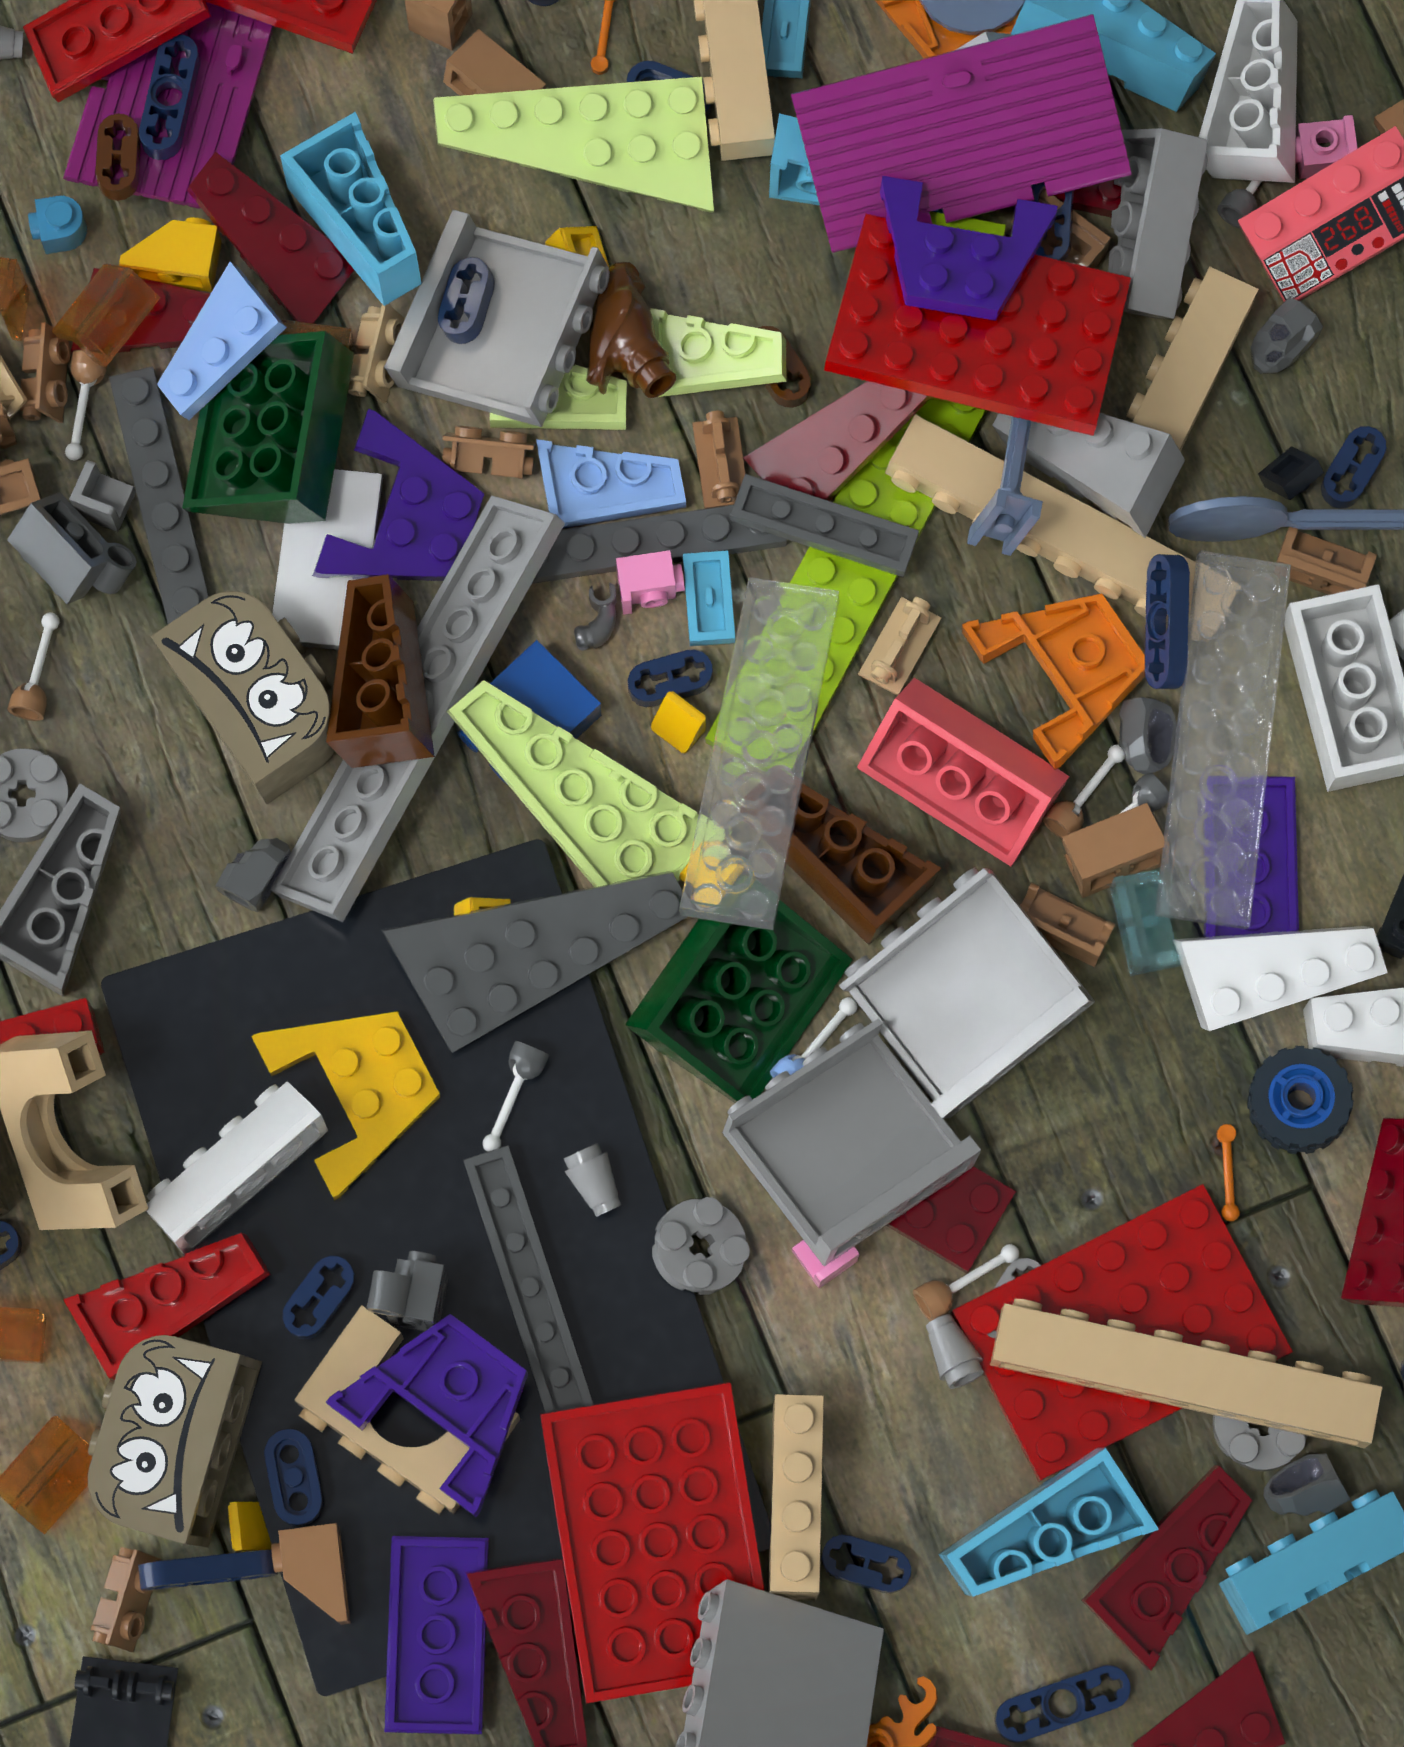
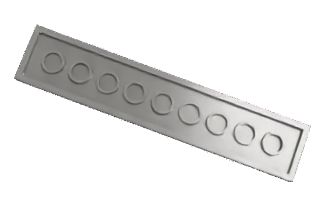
M491 495L418 625V639L435 756L455 722L446 711L474 688L565 523L556 514ZM435 757L351 768L343 760L270 890L280 898L343 922Z

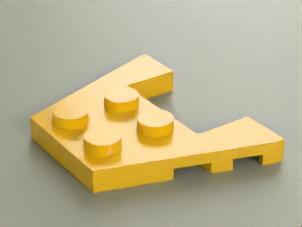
M398 1012L261 1032L251 1036L271 1076L316 1055L357 1134L356 1139L314 1160L334 1200L340 1198L348 1190V1187L363 1172H366L377 1161V1158L440 1098V1093Z

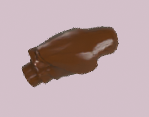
M617 262L609 266L608 285L602 294H598L590 325V359L586 381L591 385L598 386L599 392L604 395L607 391L610 376L614 372H621L628 379L631 387L641 388L648 398H655L664 394L673 386L676 381V374L669 366L668 352L662 348L660 342L656 339L651 311L641 296L645 289V284L639 277L637 268L631 262Z

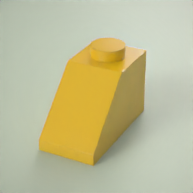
M196 217L187 218L185 221L171 220L120 255L119 266L121 272L125 275L192 290L212 292L222 243L218 227L205 219Z

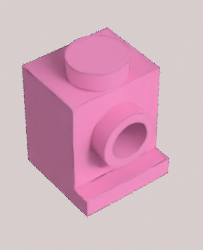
M1353 115L1344 116L1342 120L1298 124L1296 129L1295 164L1298 166L1299 179L1313 176L1358 149ZM1330 142L1329 147H1321L1318 145L1319 143Z
M670 550L616 558V572L623 615L632 614L633 604L641 603L643 608L660 607L667 604L668 599L676 598V592L685 591L681 564H672Z

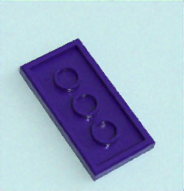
M1203 776L1201 779L1204 938L1299 931L1295 777Z
M392 1536L385 1733L482 1735L486 1623L465 1572L488 1569V1538Z

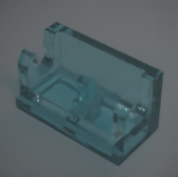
M1157 870L1114 877L1110 886L1130 976L1179 967L1181 965L1173 942L1175 938L1164 896L1161 875H1159Z

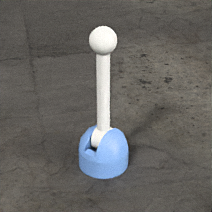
M850 997L842 999L839 1003V1011L801 1056L791 1054L780 1059L771 1069V1076L774 1078L784 1071H788L792 1075L804 1067L802 1065L803 1061L824 1044L846 1016H851L857 1011L856 1001Z

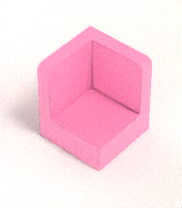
M804 1240L792 1248V1252L819 1289L854 1265L859 1257L858 1251L853 1247L826 1266H823Z

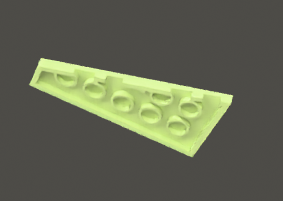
M702 77L448 96L433 99L437 145L488 158L493 157L517 163L520 166L557 173L560 176L625 192L638 193L669 203L694 207L709 213L714 212Z
M485 680L481 681L446 711L594 887L666 871L673 872L678 882L680 880V873L703 843H709L717 848L732 835V833L721 826H716L703 818L687 805L679 803L661 792L656 786L603 753L577 740L572 734L561 727H556L532 712V709Z

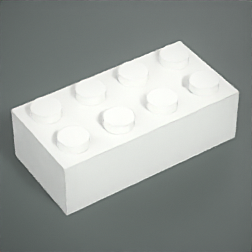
M1379 584L1289 603L1282 620L1327 792L1403 776L1404 676Z

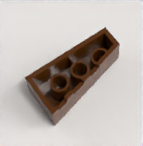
M389 574L348 580L326 743L351 768L435 757L414 602Z
M779 768L745 797L739 813V817L868 945L934 885L942 869L931 861L927 860L925 862L908 852L907 847L895 839L890 838L889 840L867 827V822L852 813L848 815L831 805L828 798Z

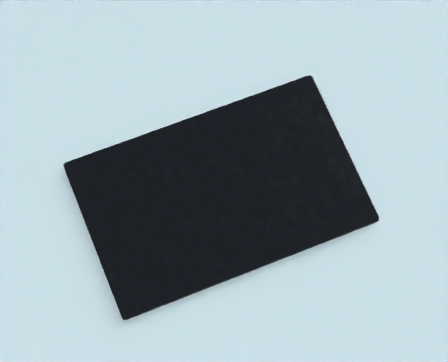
M539 839L359 895L343 922L312 910L108 975L101 981V988L160 1181L169 1178L172 1182L186 1170L183 1164L195 1151L201 1147L209 1150L221 1139L219 1135L221 1129L237 1116H241L243 1119L246 1118L258 1107L255 1104L256 1099L274 1084L280 1088L288 1081L318 1110L328 1129L327 1133L192 1250L194 1251L243 1233L249 1237L271 1274L203 1320L212 1347L262 1362L240 1437V1443L271 1544L280 1543L279 1530L337 1523L340 1527L350 1624L341 1625L286 1582L283 1578V1572H280L316 1691L321 1696H331L387 1676L392 1536L488 1538V1569L556 1558L563 1559L540 1413L546 1412L463 1161L487 1152L483 1148V1140L492 1133L515 1078L508 1063L509 1054L515 1041L537 1048L550 1056L545 1068L537 1077L523 1081L500 1136L501 1148L509 1146L593 1404L724 1383L694 1292L686 1289L681 1291L671 1286L657 1270L652 1257V1246L655 1244V1229L659 1220L667 1213L589 974L452 1053L382 932V929L422 923L426 920L454 916V905L469 897L510 899V903L562 894L546 845ZM398 1012L440 1093V1098L399 1139H396L377 1158V1161L348 1187V1190L340 1198L334 1200L314 1160L356 1139L357 1134L316 1055L271 1076L251 1036L261 1032ZM596 1143L599 1144L602 1153H608L619 1195L618 1198L622 1204L597 1217L593 1209L589 1207L564 1172L568 1170L564 1158ZM409 1251L437 1256V1262L445 1266L449 1280L441 1320L449 1314L453 1315L528 1372L515 1411L519 1414L520 1421L504 1442L483 1506L477 1517L462 1506H459L455 1514L446 1508L442 1510L440 1515L416 1499L420 1490L405 1480L401 1487L397 1486L377 1471L381 1463L365 1453L360 1460L338 1444L342 1435L326 1426L323 1432H320L299 1417L303 1408L296 1403L295 1398L361 1305L365 1308L367 1307L373 1272L379 1270L395 1273L397 1259L408 1260ZM339 1256L345 1259L351 1265L355 1274V1286L351 1294L317 1337L299 1339L293 1336L287 1330L283 1321V1309L288 1300L315 1264L322 1258ZM338 1267L334 1272L328 1269L323 1271L322 1276L326 1283L319 1292L321 1296L324 1297L333 1285L339 1288L344 1286L345 1282L341 1277L344 1269ZM314 1299L306 1310L299 1307L294 1310L293 1314L297 1318L295 1327L300 1329L304 1324L312 1327L317 1320L312 1313L319 1303L318 1300ZM374 1313L375 1315L383 1319L385 1322L390 1324L386 1315ZM393 1326L401 1332L404 1339L392 1356L397 1354L401 1347L424 1331ZM396 1392L391 1393L370 1421L374 1430L382 1438L403 1447L428 1445L441 1438L447 1432ZM738 1427L758 1553L770 1549L771 1524ZM284 1429L300 1431L309 1439L314 1449L323 1496V1507L319 1516L312 1523L305 1526H292L284 1522L276 1513L273 1504L264 1451L270 1437ZM292 1446L285 1448L281 1455L282 1461L287 1464L294 1463L299 1457V1451ZM301 1493L294 1495L290 1501L291 1508L295 1511L305 1509L308 1504L307 1496ZM566 1581V1588H567V1595H568V1603H569V1610H570V1616H571V1615H572V1612H571V1606H570V1600H569V1594H568V1587H567V1581ZM487 1626L485 1644L493 1642Z

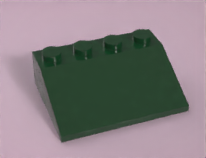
M327 331L278 335L200 410L182 508L187 512L286 524L326 521L354 353Z
M740 876L720 903H709L625 1025L657 1051L734 1103L748 1095L754 1099L761 1095L765 1086L772 1079L771 1069L780 1059L789 1054L853 959L753 877Z

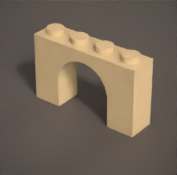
M92 1031L15 1036L0 1044V1110L39 1230L116 1228L148 1210L135 1165L96 1166L84 1161L68 1146L60 1133L55 1119V1094L73 1093L106 1076Z
M361 1305L295 1398L296 1403L303 1408L299 1417L320 1432H323L326 1426L342 1435L338 1444L360 1460L365 1453L381 1463L377 1471L397 1486L401 1487L405 1480L420 1490L416 1499L440 1515L444 1508L455 1514L460 1505L444 1494L439 1488L467 1453L469 1447L449 1432H446L438 1440L420 1447L395 1445L382 1438L374 1430L371 1422L361 1431L326 1403L334 1393L339 1390L343 1391L359 1380L360 1376L374 1366L378 1367L388 1360L404 1339L400 1331ZM516 1412L506 1439L520 1421L519 1414Z
M775 1394L773 1403L772 1518L768 1592L791 1600L816 1601L819 1594L824 1396Z

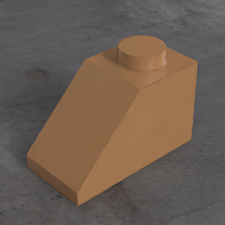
M332 1523L279 1530L280 1543H272L271 1545L275 1573L283 1572V1578L286 1582L341 1625L350 1624L341 1533L338 1524Z

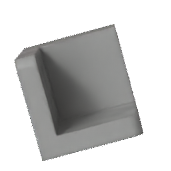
M87 460L69 500L86 520L118 532L136 491L134 486L101 474L97 463Z

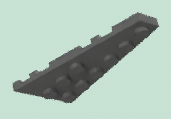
M666 871L617 881L613 884L568 891L564 894L524 900L475 910L466 914L426 920L422 923L382 929V932L448 1049L453 1053L695 912L673 872Z

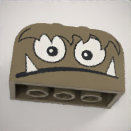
M238 591L214 594L151 636L169 667L266 804L318 770L333 755L334 750L326 743L331 701L326 692L332 687L311 654L305 658L301 656L306 651L287 619L284 617L277 622L269 609L254 596Z
M169 1335L147 1338L131 1348L119 1365L115 1381L110 1380L105 1388L102 1399V1407L106 1409L101 1428H95L89 1442L88 1453L92 1455V1460L88 1471V1489L97 1510L106 1519L117 1525L179 1543L209 1548L262 1362L237 1353Z

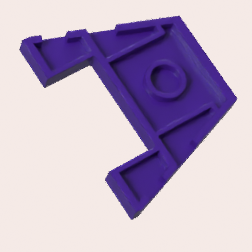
M882 176L880 195L881 200H884L887 212L886 222L894 243V258L905 305L996 321L1019 283L1024 269L1039 249L1043 237L1055 222L1058 206L1017 199L1011 237L918 222L917 217L923 182Z
M368 409L354 451L398 466L373 547L369 549L327 534L312 576L317 578L340 576L361 579L389 574L392 578H397V580L444 581L475 525L484 493L376 411Z
M449 1314L401 1347L397 1354L378 1367L374 1366L360 1376L359 1380L349 1387L334 1393L326 1403L361 1431L364 1430L392 1392H396L469 1447L467 1453L439 1489L477 1517L483 1506L528 1372L464 1323Z

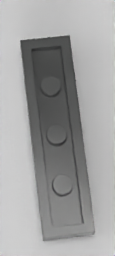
M747 474L744 475L730 515V521L900 577L905 576L919 534V530Z

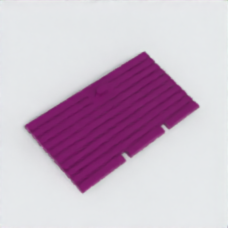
M206 2L211 17L181 33L193 39L197 45L200 57V68L181 148L175 156L169 159L156 160L144 152L141 144L139 183L137 190L133 194L165 202H174V204L188 205L198 209L201 207L187 191L188 186L215 152L234 165L274 29L273 25ZM158 47L101 78L108 81L106 89L95 86L91 87L63 179L75 183L80 182L89 186H98L95 174L97 134L100 123L106 117L118 113L128 115L135 121L139 131ZM178 51L176 57H171L174 66L173 74L180 76L178 68L180 60L186 57L185 51ZM168 88L158 95L157 101L162 105L172 106L180 101L182 93L175 88ZM160 118V133L158 136L153 137L156 144L161 143L163 137H168L165 125L166 120ZM118 130L116 137L112 138L116 150H121L122 138L126 136L125 130ZM115 164L114 177L110 178L111 184L114 185L119 184L120 178L124 177L121 164Z
M1094 14L791 94L832 253L857 247L865 214L886 218L884 200H881L880 195L882 176L923 182L917 221L932 224L930 211L942 208L946 223L1015 206L1017 199L1034 201L1031 185L1041 182L1045 183L1047 196L1049 197L1132 175Z

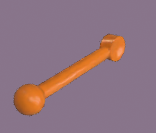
M604 0L597 56L591 60V69L597 75L605 74L609 68L608 60L605 56L613 2L616 0Z
M1224 1124L1220 1126L1216 1135L1219 1142L1222 1143L1226 1205L1223 1206L1221 1214L1226 1221L1232 1222L1240 1216V1210L1235 1205L1232 1142L1236 1137V1130L1232 1125Z

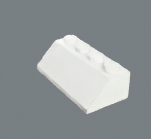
M288 1081L280 1088L274 1084L266 1089L256 1099L255 1104L258 1107L244 1119L241 1116H237L228 1122L219 1132L221 1139L209 1150L201 1147L184 1162L183 1167L186 1169L172 1182L169 1178L164 1179L148 1193L147 1198L150 1201L147 1203L148 1210L146 1212L184 1255L191 1252L328 1132L322 1115Z

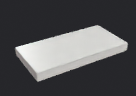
M334 469L326 521L284 523L272 615L277 622L285 617L304 647L339 650L348 580L355 579L340 576L317 578L312 575L327 534L372 549L378 524L383 484L382 474Z

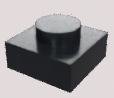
M1291 446L1260 471L1258 475L1265 488L1291 500L1296 495L1306 491L1310 484L1324 472L1316 458Z

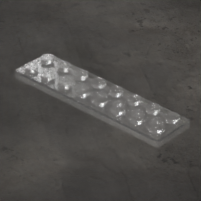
M1202 550L1197 554L1188 627V663L1184 683L1181 687L1155 916L1239 929L1250 927L1291 569L1289 564Z
M748 577L679 907L681 916L768 930L774 929L839 603V591Z

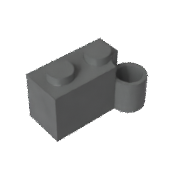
M61 492L30 503L7 539L21 554L24 561L34 568L51 587L52 591L60 596L66 604L84 598L92 585L103 593L116 594L137 563L135 556L128 548L118 543H107Z
M409 1251L408 1260L397 1259L395 1273L379 1270L373 1272L366 1310L386 1315L392 1326L425 1332L441 1320L449 1280L445 1266L437 1262V1256Z

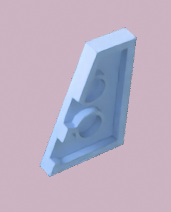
M229 262L157 383L179 414L188 420L197 414L287 328L239 267L232 262Z
M536 439L548 511L556 514L565 523L563 528L686 508V498L678 459L631 452L617 454L596 451L594 447L577 445L574 448L553 445L552 441Z

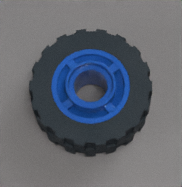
M1295 1046L1293 1049L1287 1050L1286 1047L1278 1050L1276 1055L1273 1057L1270 1055L1263 1061L1262 1066L1256 1070L1249 1088L1247 1108L1250 1110L1249 1118L1252 1125H1255L1258 1129V1135L1263 1140H1268L1272 1147L1278 1150L1279 1148L1287 1150V1153L1296 1154L1297 1152L1310 1154L1314 1153L1316 1149L1322 1148L1323 1150L1328 1147L1335 1138L1337 1139L1342 1134L1353 1109L1352 1082L1349 1083L1347 1079L1348 1073L1345 1068H1341L1336 1063L1337 1059L1332 1055L1327 1056L1321 1052L1322 1050L1315 1047L1308 1049L1304 1048V1046ZM1293 1091H1304L1312 1098L1313 1105L1306 1110H1298L1291 1106L1288 1101V1095Z

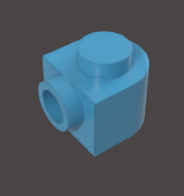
M67 196L35 199L36 212L28 213L32 239H41L46 254L69 251L82 244L87 235V224L81 207L74 199Z

